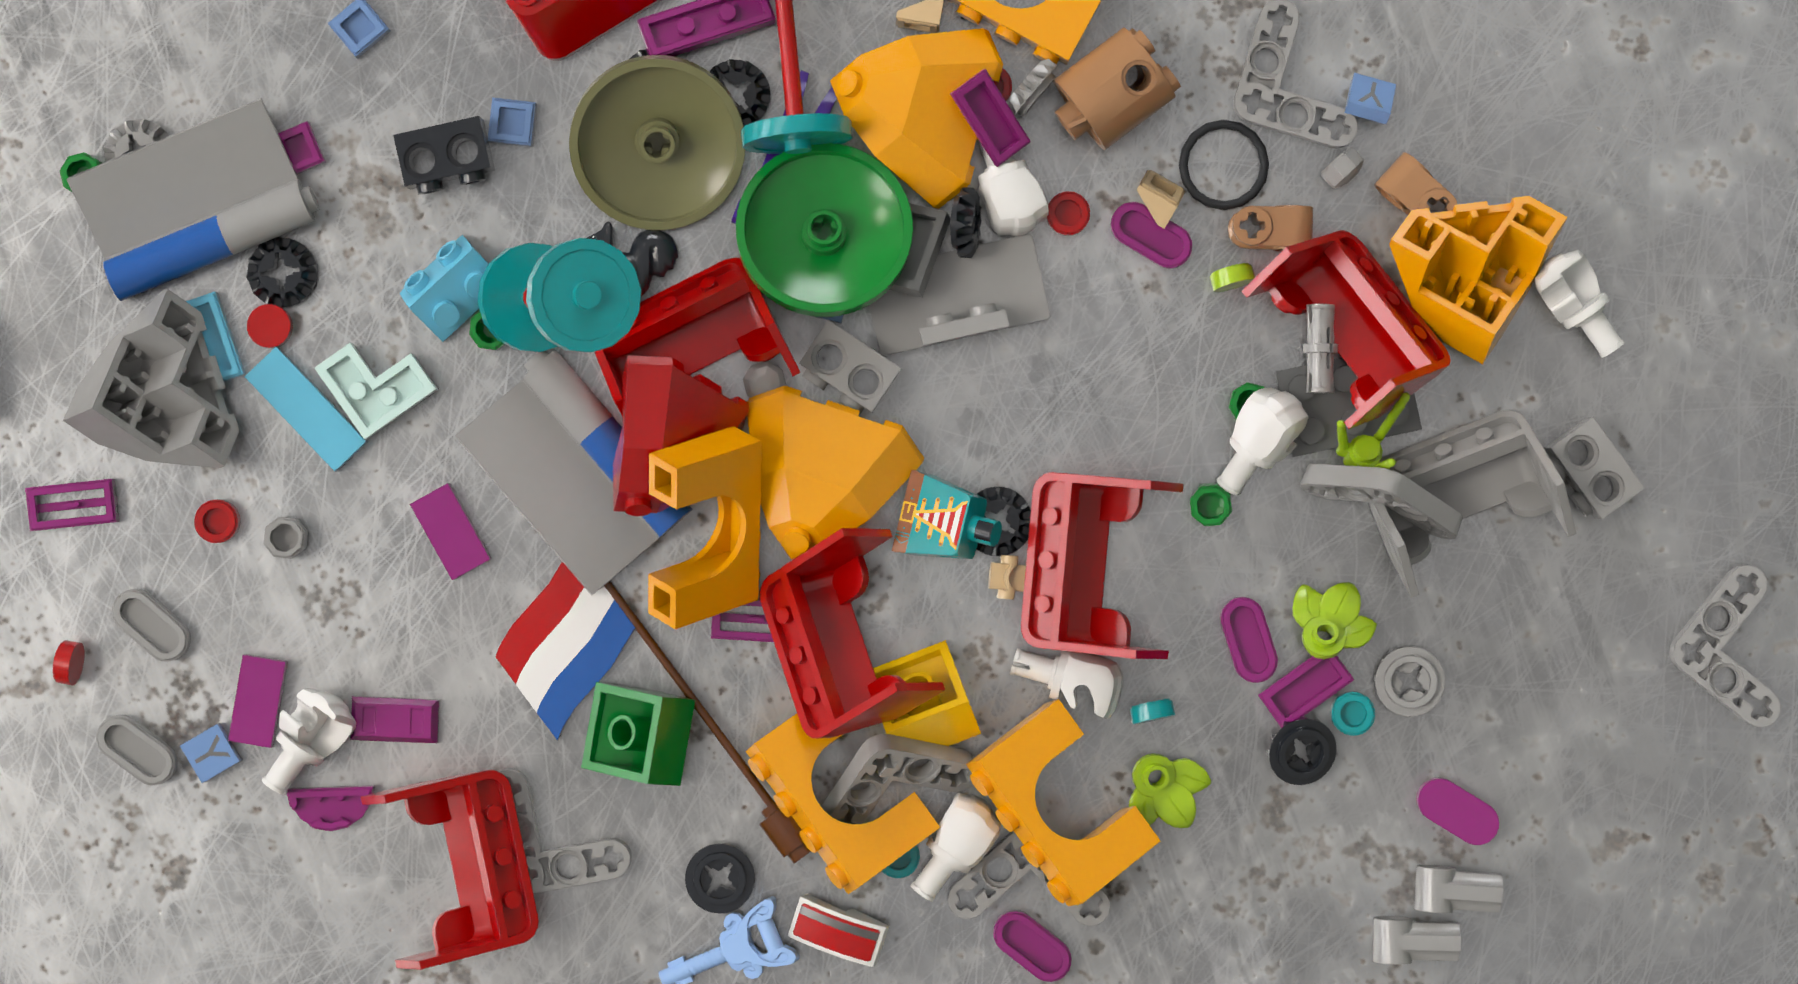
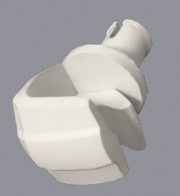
M978 140L987 165L984 173L977 177L980 184L978 186V195L980 196L981 209L986 208L991 228L998 236L1011 235L1016 237L1029 233L1049 214L1048 202L1039 181L1029 171L1026 160L1017 161L1010 157L1000 166L996 167Z
M1577 249L1568 253H1559L1546 261L1544 268L1534 279L1535 286L1556 319L1566 329L1574 326L1576 328L1581 327L1598 350L1601 358L1620 348L1625 342L1619 337L1602 312L1610 299L1605 292L1600 294L1597 276L1585 255Z
M1263 388L1253 392L1246 400L1236 419L1233 435L1229 439L1236 453L1221 476L1219 475L1217 478V483L1225 491L1236 496L1241 494L1257 467L1271 469L1276 462H1281L1296 448L1297 444L1294 440L1304 430L1309 416L1303 409L1302 403L1294 395L1274 388Z
M1017 648L1010 675H1017L1048 684L1047 689H1051L1049 698L1058 699L1061 690L1069 706L1073 709L1078 703L1075 687L1085 685L1089 688L1093 697L1094 713L1096 715L1109 719L1116 711L1123 687V674L1117 662L1095 654L1061 651L1060 656L1056 655L1055 659Z
M305 688L297 694V708L291 715L284 710L281 711L279 716V728L281 731L276 736V740L281 744L283 751L266 776L262 778V782L267 787L281 795H286L289 787L305 764L320 766L324 758L339 749L354 732L357 722L349 712V707L336 695L312 688Z
M961 792L957 793L939 824L940 828L937 830L936 837L931 836L927 841L926 845L931 849L933 856L917 879L911 884V888L925 899L933 902L935 896L954 871L968 874L971 868H974L983 859L999 837L1001 823L992 812L990 804L981 797Z

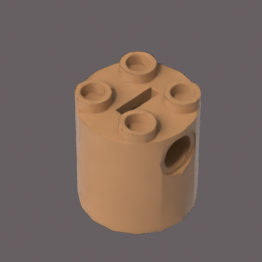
M1123 27L1053 80L1057 91L1066 103L1054 113L1074 140L1087 132L1098 146L1105 151L1176 97L1174 92L1181 87L1179 81L1167 66L1162 68L1152 59L1150 55L1156 50L1141 30L1136 32L1133 28L1127 30ZM1136 66L1138 77L1132 85L1128 86L1126 83L1127 71L1131 67Z

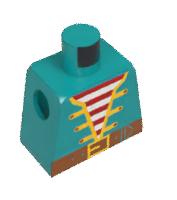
M911 470L891 551L914 556L973 559L978 543L992 547L998 544L1002 533V524L998 520L984 517L987 499L935 475Z

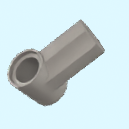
M1417 865L1414 910L1432 913H1453L1454 909L1500 913L1503 903V875L1456 871V868L1440 865Z
M1400 916L1374 917L1373 962L1397 965L1411 964L1412 960L1459 961L1461 933L1458 922L1413 921L1412 918Z

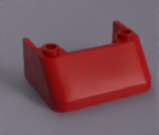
M662 0L505 1L538 52L549 60L561 61Z
M1340 230L1287 246L1242 290L1246 298L1269 291L1274 305L1279 310L1295 315L1306 313V305L1308 304L1335 305L1334 344H1338V353L1358 377L1350 386L1351 401L1357 411L1344 422L1348 429L1383 416L1394 407L1403 393L1407 392L1412 395L1450 365V355L1445 346L1412 307L1411 303L1365 245L1348 231Z
M740 258L725 259L641 301L639 313L630 331L613 346L594 352L613 400L622 417V376L627 355L673 357L684 364V372L690 375L740 349L745 358L752 362H766L781 353L792 376L801 373L762 292L750 279Z
M1057 472L1045 473L1038 478L1032 492L1021 615V632L1028 644L1036 648L1131 659H1168L1169 650L1130 646L1131 626L1128 618L1119 610L1102 608L1110 521H1131L1139 514L1142 508L1144 489L1183 492L1184 484Z
M841 528L770 574L762 583L760 589L761 605L804 732L811 738H832L898 719L945 691L943 682L906 683L897 675H884L877 679L851 602L859 598L868 586L869 572L864 555L892 538L890 529Z
M495 770L478 771L360 796L362 805L386 804L404 799L407 814L414 822L421 825H433L443 822L460 907L444 911L435 919L432 927L434 950L396 959V968L422 970L525 943L535 935L539 923L511 785L502 773Z

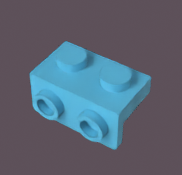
M461 235L457 240L449 241L443 245L438 251L436 259L424 270L413 273L405 282L400 296L408 308L444 342L479 309V281L489 263L465 236Z

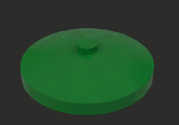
M833 143L811 145L812 150L810 152L800 154H787L783 152L777 155L754 175L744 190L739 203L736 217V240L740 259L747 274L757 288L769 299L799 314L815 317H834L853 313L869 306L881 298L895 284L909 258L913 235V220L908 198L902 186L892 172L880 161L862 150L851 146Z

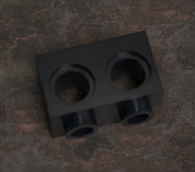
M480 116L393 135L404 186L410 190L417 188L418 195L441 191L444 189L442 182L459 179L460 185L482 182L486 180L485 173L495 171L490 145L487 141L488 136L484 119ZM464 141H473L478 148L477 157L471 163H459L456 158L457 147ZM429 150L435 157L433 168L424 174L417 173L413 166L415 156L421 151Z

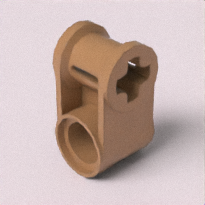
M1403 152L1374 184L1375 188L1384 198L1407 215H1409L1411 210L1425 208L1430 210L1431 208L1427 202L1435 205L1440 201L1445 206L1443 211L1453 210L1454 205H1458L1452 193L1434 179L1419 161L1406 152Z
M1302 205L1244 207L1229 220L1227 227L1228 236L1232 243L1240 248L1282 252L1287 246L1312 239L1313 207ZM1248 217H1251L1252 224L1259 226L1260 229L1251 238H1248L1247 230L1240 229V224L1245 222Z

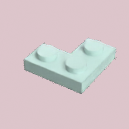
M353 343L347 344L315 367L319 376L365 440L438 390L412 353L378 377L374 375Z

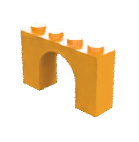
M995 0L947 1L958 6L956 13L964 19L979 25L981 20H984L997 27L994 34L1016 46L1021 40L1036 48L1033 55L1038 59H1050L1056 65L1060 61L1067 65L1102 0H1045L1029 8H1012Z
M735 426L649 453L650 495L676 510L713 497H717L718 501L717 524L711 538L703 549L684 562L648 574V613L675 630L758 600L762 441Z
M1056 699L1044 703L969 761L966 766L972 772L970 780L974 787L983 796L988 795L998 810L995 813L1000 823L1008 831H1014L1023 843L1021 850L1025 858L1034 867H1040L1048 878L1047 887L1054 898L1060 903L1065 902L1067 906L1083 904L1157 845L1160 839L1136 806L1120 809L1080 840L1064 838L1053 832L1044 823L1035 801V788L1038 777L1043 768L1053 758L1084 735L1062 702Z
M796 713L745 751L750 757L748 765L759 780H766L776 794L773 798L780 811L787 817L792 816L802 829L799 835L806 847L813 853L818 852L827 864L825 871L831 882L839 889L844 888L849 894L930 836L940 826L915 792L876 820L868 823L848 824L831 817L819 805L814 795L811 779L812 770L821 751L844 734L832 738H811L804 732Z

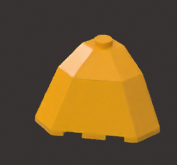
M984 28L910 35L861 54L833 77L830 83L843 115L851 120L852 127L874 156L932 207L940 209L959 194L962 187L970 185L975 168L970 165L976 140H979L950 93L982 69L987 70L993 81L999 82L1003 62L989 30Z
M1531 196L1514 197L1510 203L1490 206L1487 201L1454 205L1453 210L1433 213L1430 212L1429 208L1411 210L1391 238L1389 246L1412 307L1445 344L1483 365L1535 281V277L1543 266L1568 217Z
M786 385L748 399L749 435L762 441V498L760 503L769 529L790 559L800 556L841 528H858L870 520L910 477L911 470L916 471L924 461V457L903 425L889 420H885L883 425L859 417V410L827 400L826 405L801 397V390Z

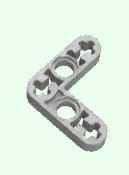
M1271 0L1260 12L1234 96L1233 107L1236 115L1247 123L1325 147L1336 149L1345 147L1354 140L1357 134L1358 124L1354 115L1344 113V108L1279 89L1299 25L1300 15L1297 7L1289 0ZM1278 8L1285 9V17L1291 20L1290 25H1283L1277 37V40H1286L1285 47L1274 41L1259 40L1261 33L1267 37L1270 36L1273 21L1267 19V14H1275ZM1270 49L1276 53L1279 63L1274 72L1262 73L1255 67L1254 56L1259 50ZM1253 91H1257L1260 93L1259 100L1270 105L1274 103V96L1282 98L1275 111V122L1267 120L1271 111L1265 109H1257L1254 115L1247 113L1248 105L1242 103V97H1250ZM1297 103L1306 109L1308 117L1305 125L1299 128H1292L1286 124L1283 118V111L1287 105ZM1316 109L1324 111L1319 120L1333 122L1337 116L1343 118V126L1349 128L1348 135L1341 134L1337 140L1331 138L1332 131L1321 126L1317 127V135L1309 133L1310 128L1315 122Z
M1308 464L1300 484L1304 491L1324 499L1382 503L1421 530L1444 539H1455L1457 537L1463 516L1458 511L1406 476L1386 468Z
M1738 565L1727 572L1674 638L1670 645L1669 655L1671 662L1680 671L1741 720L1755 727H1766L1772 725L1780 715L1781 704L1779 698L1763 683L1721 651L1767 591L1768 582L1766 576L1759 568L1750 565ZM1752 574L1754 578L1751 584L1755 590L1753 593L1743 592L1740 594L1735 602L1742 604L1743 607L1738 611L1733 603L1722 599L1721 595L1725 592L1728 596L1733 597L1740 588V584L1736 581L1739 575L1748 577ZM1716 606L1724 607L1730 616L1728 626L1721 631L1712 630L1707 623L1709 610ZM1698 625L1704 634L1716 640L1712 646L1709 641L1703 640L1696 651L1701 656L1697 662L1688 660L1684 663L1682 659L1685 653L1681 647L1684 643L1694 645L1701 635L1693 632ZM1724 667L1732 669L1736 675V684L1728 692L1718 691L1713 683L1715 673ZM1747 682L1752 685L1751 688L1745 691L1747 694L1758 700H1762L1764 697L1767 698L1764 706L1769 711L1766 716L1757 714L1752 717L1750 714L1754 708L1744 699L1739 698L1737 705L1732 702L1733 699L1743 693Z
M891 734L874 735L861 745L821 807L831 817L841 822L863 824L892 780L949 792H959L973 785L970 780L972 772L966 764L973 757L969 751ZM929 759V761L922 766L915 768L909 767L913 762L917 760ZM872 782L864 789L852 790L859 783Z
M506 769L500 772L505 777H510L513 784L520 783L521 791L515 794L514 799L516 807L522 804L526 805L527 812L516 813L518 820L524 821L530 829V836L523 843L524 850L533 847L535 855L528 854L526 856L528 868L531 870L536 869L538 876L531 880L533 894L615 879L622 876L628 870L632 861V853L629 846L618 838H606L542 850L528 778L516 769ZM613 846L615 853L623 854L624 859L617 863L616 870H610L608 863L594 865L595 875H588L589 860L584 850H592L591 859L605 855L606 847ZM571 854L579 859L581 871L577 877L572 879L564 878L558 873L557 861L562 855Z
M1014 831L1010 832L993 847L974 868H971L968 874L964 873L950 887L948 905L952 913L957 917L973 919L979 916L1030 870L1047 887L1049 880L1040 867H1034L1029 861L1020 867L1015 856L1004 849L1009 843L1013 844L1015 851L1023 845ZM1021 854V857H1022L1024 860H1027V859L1025 858V856H1024L1023 854ZM998 857L1006 858L1010 861L1013 869L1011 876L1002 882L992 880L987 874L989 862ZM979 872L984 883L995 891L990 896H987L983 888L975 896L977 904L975 908L971 909L967 905L959 908L956 905L960 900L957 891L963 888L969 892L978 885V881L973 879L972 876ZM1100 889L1090 897L1092 899L1099 896L1102 899L1098 903L1100 913L1096 916L1091 912L1082 915L1079 912L1083 907L1082 904L1067 906L1065 902L1062 903L1078 922L1087 926H1095L1104 922L1110 912V901L1103 889Z

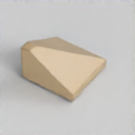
M924 0L898 10L896 25L899 28L939 33L944 0Z
M1152 170L1146 171L1137 188V192L1157 225L1165 229L1185 193L1184 188Z

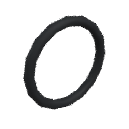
M1224 119L1205 123L1192 132L1181 149L1179 160L1182 183L1192 198L1206 207L1220 210L1242 207L1254 199L1266 183L1269 169L1266 146L1256 132L1240 122ZM1219 129L1238 131L1249 138L1257 149L1260 160L1258 179L1252 188L1241 197L1228 201L1210 199L1199 192L1191 181L1188 170L1190 151L1197 140L1209 131Z

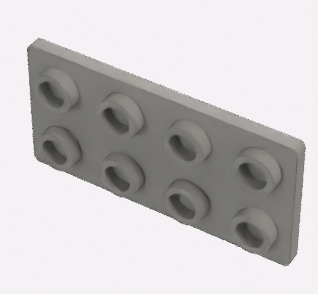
M1031 234L981 244L976 249L972 258H960L957 250L938 254L923 298L888 290L881 298L869 305L879 352L882 356L1050 318L1034 239Z

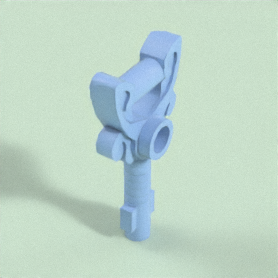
M775 896L762 900L745 917L737 912L727 915L723 922L726 929L719 937L720 947L706 951L686 960L685 956H681L667 963L668 968L658 972L661 983L688 984L694 981L693 975H697L725 962H728L730 967L736 971L743 969L746 977L755 979L761 976L764 966H787L800 959L799 953L791 946L783 945L772 919L777 908ZM757 925L768 952L762 953L754 945L751 938V926Z

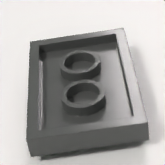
M1343 358L1334 359V393H1306L1307 365L1274 372L1277 389L1294 395L1302 403L1303 409L1309 416L1304 430L1294 440L1297 446L1291 452L1292 457L1337 448L1339 445L1337 422L1339 420L1345 422L1357 411L1351 401L1350 386L1358 377ZM1414 393L1410 395L1411 397L1385 437L1422 430ZM1390 411L1377 419L1348 429L1346 426L1348 442L1350 443L1352 439L1360 435L1373 436Z

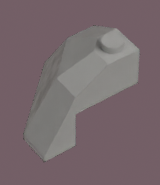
M169 289L163 290L108 343L78 385L63 419L64 422L95 443L144 461L211 468L225 467L239 433L234 413L228 414L221 390L226 387L216 356L209 355L202 334L203 331L207 330L202 313Z

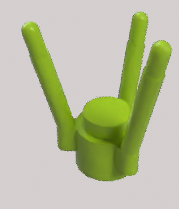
M1405 392L1402 394L1373 436L1360 435L1349 443L1344 421L1339 420L1337 422L1339 445L1336 449V454L1343 457L1345 466L1386 469L1395 466L1396 461L1393 458L1380 462L1383 454L1381 443L1411 397L1409 393Z

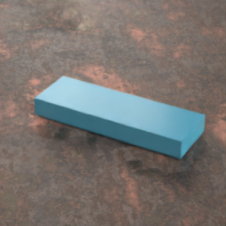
M275 347L244 376L334 472H337L368 442L279 347Z

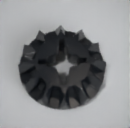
M729 59L713 66L710 73L725 87L726 85L723 82L725 79L729 83L732 82L736 87L742 84L745 85L749 81L751 82L743 93V97L746 100L745 104L748 108L745 110L742 105H738L737 102L736 104L741 113L744 126L759 121L768 109L771 95L770 86L764 73L749 61Z
M962 187L959 196H955L951 210V244L957 250L960 258L973 257L976 249L979 247V236H981L982 207L980 206V196L974 188Z
M276 237L259 244L252 256L248 258L249 264L246 278L249 281L253 294L266 304H273L279 307L294 306L306 299L315 286L317 279L315 259L311 252L296 240ZM278 254H280V259L283 260L284 266L294 269L299 268V272H293L292 275L286 276L284 291H282V285L279 284L277 278L264 276V273L270 272V270L277 267Z
M990 487L978 492L977 495L987 499L986 512L997 514L1006 505L1010 506L1005 520L1010 524L1009 527L1015 531L1012 534L1008 530L1006 532L1002 530L1000 540L996 546L992 547L978 543L976 549L990 556L1009 555L1016 552L1026 543L1029 537L1031 510L1028 503L1019 493L1005 487Z
M1300 716L1299 720L1292 722L1284 721L1283 727L1276 734H1271L1272 742L1270 749L1266 752L1271 769L1281 780L1293 785L1310 784L1322 778L1332 767L1337 751L1336 741L1330 729L1320 720ZM1295 739L1301 740L1304 745L1311 743L1306 747L1308 754L1306 756L1309 762L1306 763L1297 754L1292 755L1296 751L1294 746Z
M726 843L707 845L691 858L685 873L687 892L696 905L708 912L718 914L732 912L740 908L749 899L755 884L753 864L742 850ZM731 863L733 866L730 868L731 872L728 875V879L736 890L734 891L730 887L727 888L724 885H720L709 893L708 890L711 887L710 884L713 877L705 866L707 865L710 869L714 868L720 871Z

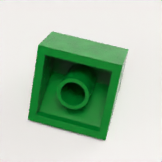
M596 682L581 768L645 784L681 786L695 700L658 691Z

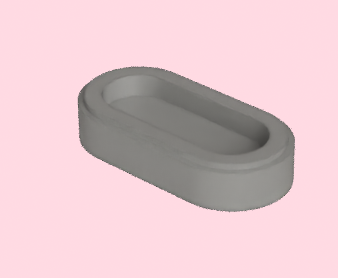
M130 589L120 593L114 600L112 605L114 622L152 657L168 662L181 658L188 651L191 643L189 629L149 592L142 589Z
M116 715L107 718L100 724L96 734V742L100 751L140 782L147 785H159L171 779L175 774L178 764L175 751L139 722L126 715Z

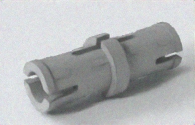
M1308 304L1306 305L1307 344H1303V353L1307 354L1306 393H1334V354H1338V344H1334L1335 305Z

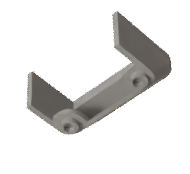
M1505 410L1494 413L1386 455L1380 460L1382 462L1389 458L1395 459V466L1389 470L1406 476L1458 511L1463 516V519L1508 502L1513 512L1523 517H1536L1553 510L1567 536L1577 534L1565 483L1526 418L1517 411ZM1368 502L1388 555L1410 597L1419 595L1411 565L1422 561L1429 555L1432 545L1428 533L1384 504Z

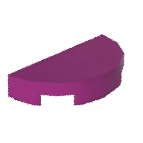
M375 785L289 788L287 797L292 810L297 813L301 820L308 823L310 827L325 831H335L348 828L365 815L370 805H362L360 796L373 794Z

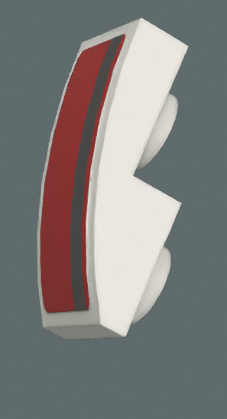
M810 894L800 896L788 937L831 955L874 967L877 966L890 926L853 908L843 911Z

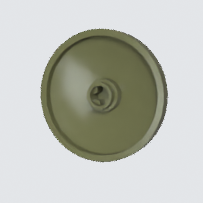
M639 56L618 63L606 70L590 84L582 95L575 109L570 128L569 152L571 164L584 193L608 216L621 223L640 229H676L695 223L709 215L725 201L733 190L744 163L745 149L742 147L741 129L744 127V124L731 93L713 74L703 67L674 56Z

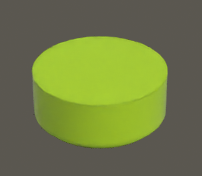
M1249 263L1228 266L1213 272L1210 276L1214 292H1224L1246 286L1255 278L1253 267Z

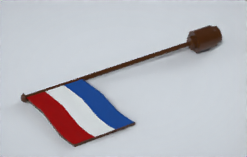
M561 562L549 584L512 624L495 656L556 740H559L561 732L575 708L595 687L596 682H599L612 668L636 629L685 697L695 700L694 709L767 805L761 811L765 820L759 825L783 858L788 856L794 864L811 852L799 835L802 829L792 816L787 817L780 811L769 793L612 582L609 581L591 596L566 565Z

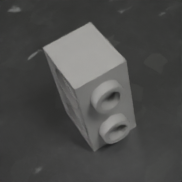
M827 320L799 362L800 365L806 368L802 377L823 391L830 384L843 393L838 401L850 408L859 410V415L864 408L873 413L901 371L899 366L830 320ZM828 345L836 346L842 352V362L834 370H824L817 362L818 352ZM871 370L877 374L879 385L872 394L863 395L855 390L853 380L859 371Z
M1594 417L1583 419L1544 447L1562 480L1566 479L1575 491L1570 497L1585 517L1591 514L1594 519H1603L1645 489ZM1576 440L1584 443L1588 450L1587 459L1579 466L1573 464L1568 458V448ZM1601 476H1606L1613 484V493L1605 501L1599 500L1593 491L1595 481Z

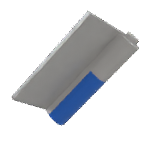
M262 98L67 178L74 197L103 254V266L109 284L120 301L315 222L314 212L320 210L311 187L303 188Z
M557 350L550 354L542 351L535 354L524 365L528 372L522 381L457 433L455 437L592 596L693 509L690 505L677 510L669 507L659 513H650L645 516H631L625 512L613 511V462L622 426Z

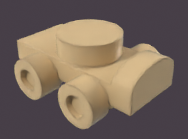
M1001 554V563H990L988 588L998 589L997 598L1014 600L1015 591L1024 592L1026 565H1018L1019 556Z

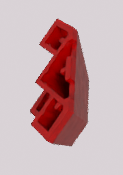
M627 355L622 376L623 426L613 462V511L625 512L631 516H645L650 513H659L671 507L649 494V453L732 426L743 431L749 412V402L738 396L731 399L722 395V386L701 374L691 377L684 372V364L673 357Z

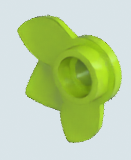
M1338 583L1327 589L1324 595L1305 584L1301 585L1297 590L1293 601L1292 613L1296 622L1303 628V645L1313 657L1318 659L1332 658L1337 656L1343 648H1360L1373 637L1377 623L1365 616L1358 615L1361 607V597L1353 583ZM1317 632H1327L1332 636V639L1323 640L1318 636Z
M1147 754L1141 757L1134 765L1132 781L1136 788L1129 799V807L1136 806L1149 825L1160 817L1166 824L1172 827L1189 828L1193 824L1196 815V803L1193 794L1207 788L1211 784V779L1204 768L1188 758L1170 761L1162 754ZM1160 770L1162 773L1161 778L1157 782H1149L1150 773Z

